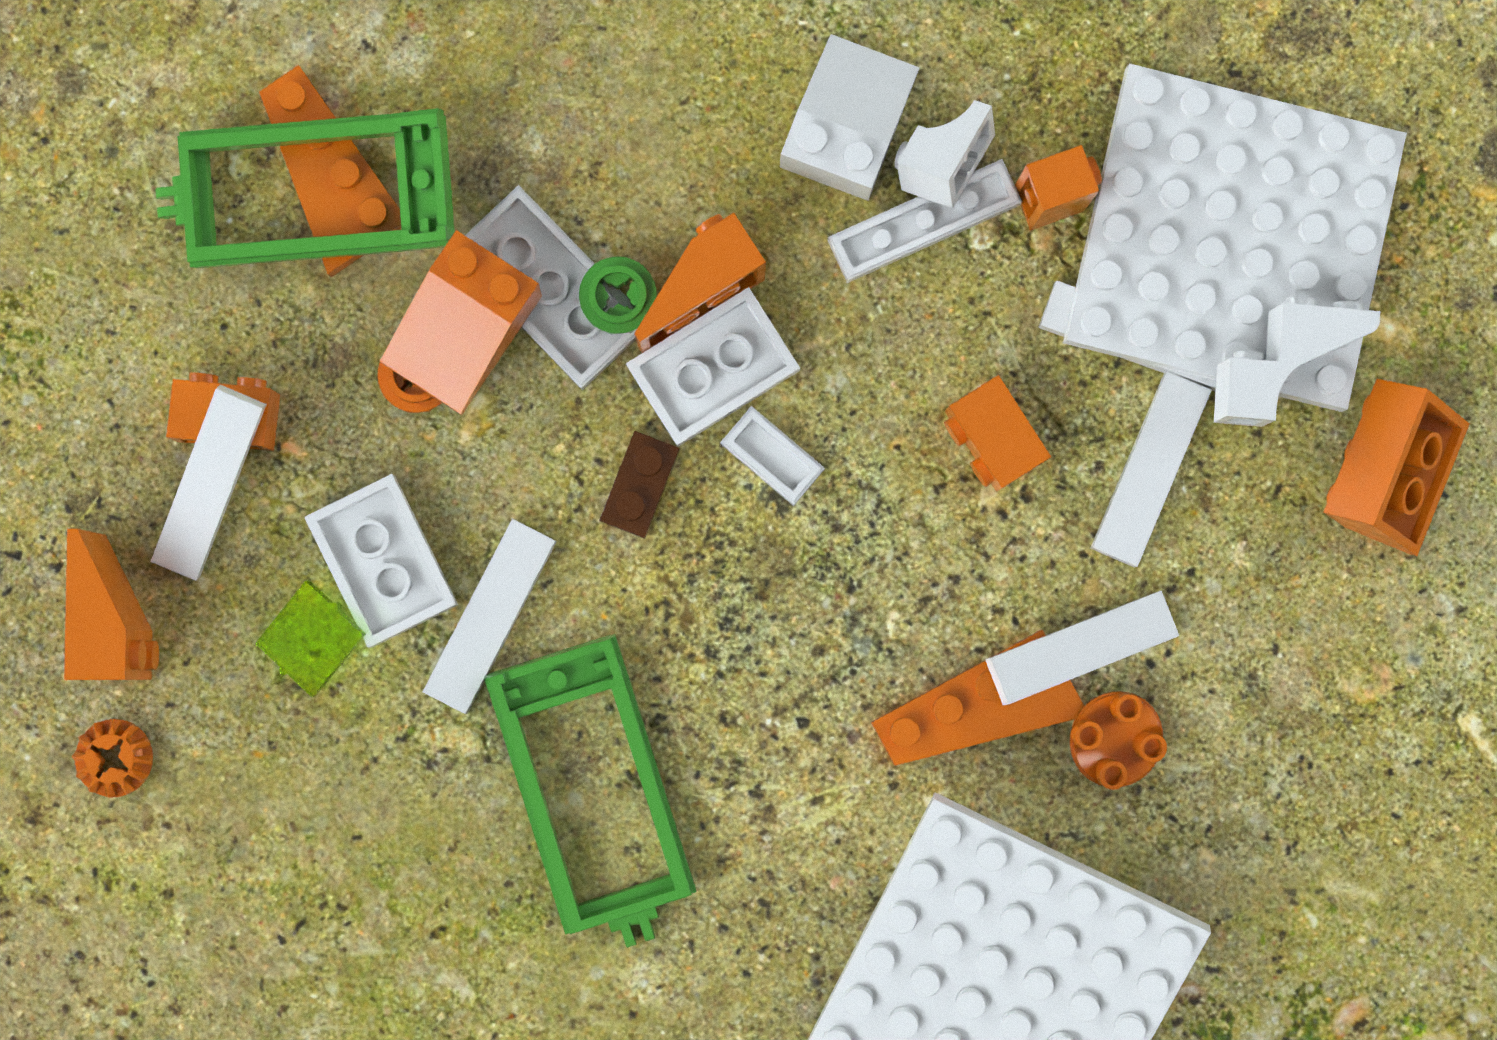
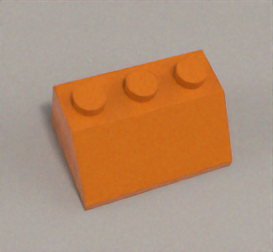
M1376 379L1371 394L1364 401L1362 416L1354 437L1346 446L1345 459L1336 482L1328 491L1327 504L1323 513L1349 530L1407 554L1418 556L1470 423L1429 389Z

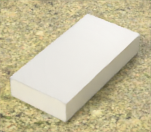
M752 406L720 442L725 449L793 506L825 470L820 463Z

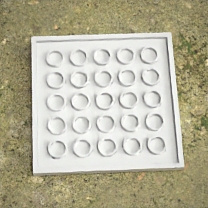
M1129 63L1123 76L1101 173L1102 183L1098 186L1099 192L1095 199L1063 343L1216 380L1217 365L1229 357H1233L1235 351L1262 352L1264 354L1263 360H1266L1268 313L1281 303H1285V299L1288 297L1314 298L1316 306L1333 307V303L1338 301H1356L1364 304V310H1369L1407 133ZM1363 337L1297 367L1284 382L1279 397L1339 412L1347 410Z
M935 792L808 1040H1151L1211 934L1210 925Z

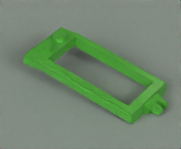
M439 108L393 114L179 132L180 136H177L180 175L172 177L173 186L155 189L156 199H174L173 206L158 207L157 216L160 219L175 218L176 226L185 227L187 262L190 263V268L222 267L444 248L455 232L446 116L444 115V110ZM394 136L401 230L217 245L209 152Z
M607 635L485 675L484 680L503 734L565 935L608 922L612 933L621 930L627 948L637 945L632 926L640 924L645 941L655 939L650 920L659 918L656 907L691 896L692 893L697 891L616 635ZM612 689L670 874L578 903L520 717Z

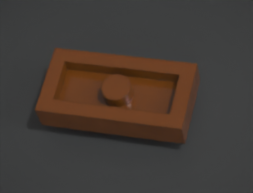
M634 431L599 521L645 539L680 448Z

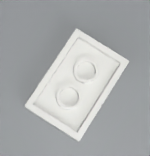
M749 287L626 363L627 368L677 447L800 371L799 365Z
M390 474L304 517L368 648H373L458 605L395 475Z

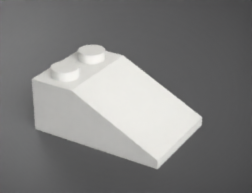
M830 34L782 149L780 168L869 201L920 67Z

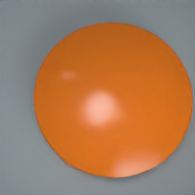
M1124 691L1104 693L1089 701L1076 716L1070 733V751L1076 767L1087 779L1110 790H1117L1141 780L1152 770L1156 762L1165 756L1167 751V743L1163 738L1162 724L1155 709L1140 696Z

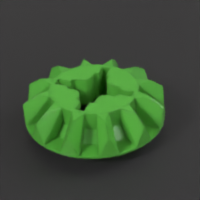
M609 257L597 262L586 272L579 289L580 306L585 317L594 327L611 335L632 333L637 329L657 297L655 282L649 271L639 262L627 257ZM632 280L633 282L629 285L630 289L626 295L631 306L634 308L631 310L628 306L624 307L618 303L605 312L610 296L602 284L606 283L609 287L613 286L616 289H620Z

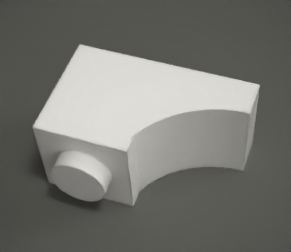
M974 100L962 115L947 124L933 128H925L918 125L909 142L904 141L896 153L894 165L898 169L901 190L953 208L995 136L992 106Z

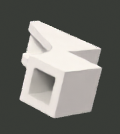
M1310 297L1286 298L1285 303H1281L1268 313L1266 360H1263L1264 354L1262 352L1235 351L1233 357H1229L1217 365L1214 423L1262 427L1276 421L1278 397L1288 376L1297 367L1374 332L1380 324V311L1364 310V304L1356 301H1338L1333 303V307L1316 306V300Z

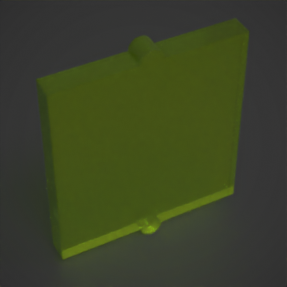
M306 580L255 644L280 667L279 673L281 675L288 674L309 696L315 697L366 633L342 611V604L340 602L333 603L310 580Z

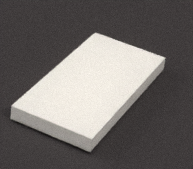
M519 185L465 235L539 283L542 297L522 325V328L581 390L589 385L636 340L634 333L637 329L632 333L611 335L594 327L585 317L580 306L579 289L584 275L594 263ZM606 283L602 284L610 296L605 312L618 303L624 307L628 306L631 310L634 308L620 289H616L613 286L609 287Z

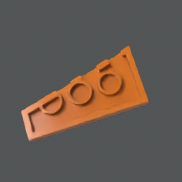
M299 65L259 91L271 124L336 119ZM352 140L280 146L313 237L401 230L399 207ZM363 255L322 258L327 274L333 277Z
M1039 630L995 655L1046 635L1043 630ZM984 660L873 720L871 724L892 763L896 766L1071 721L1076 718L1084 704L1069 680L1003 706L987 663Z

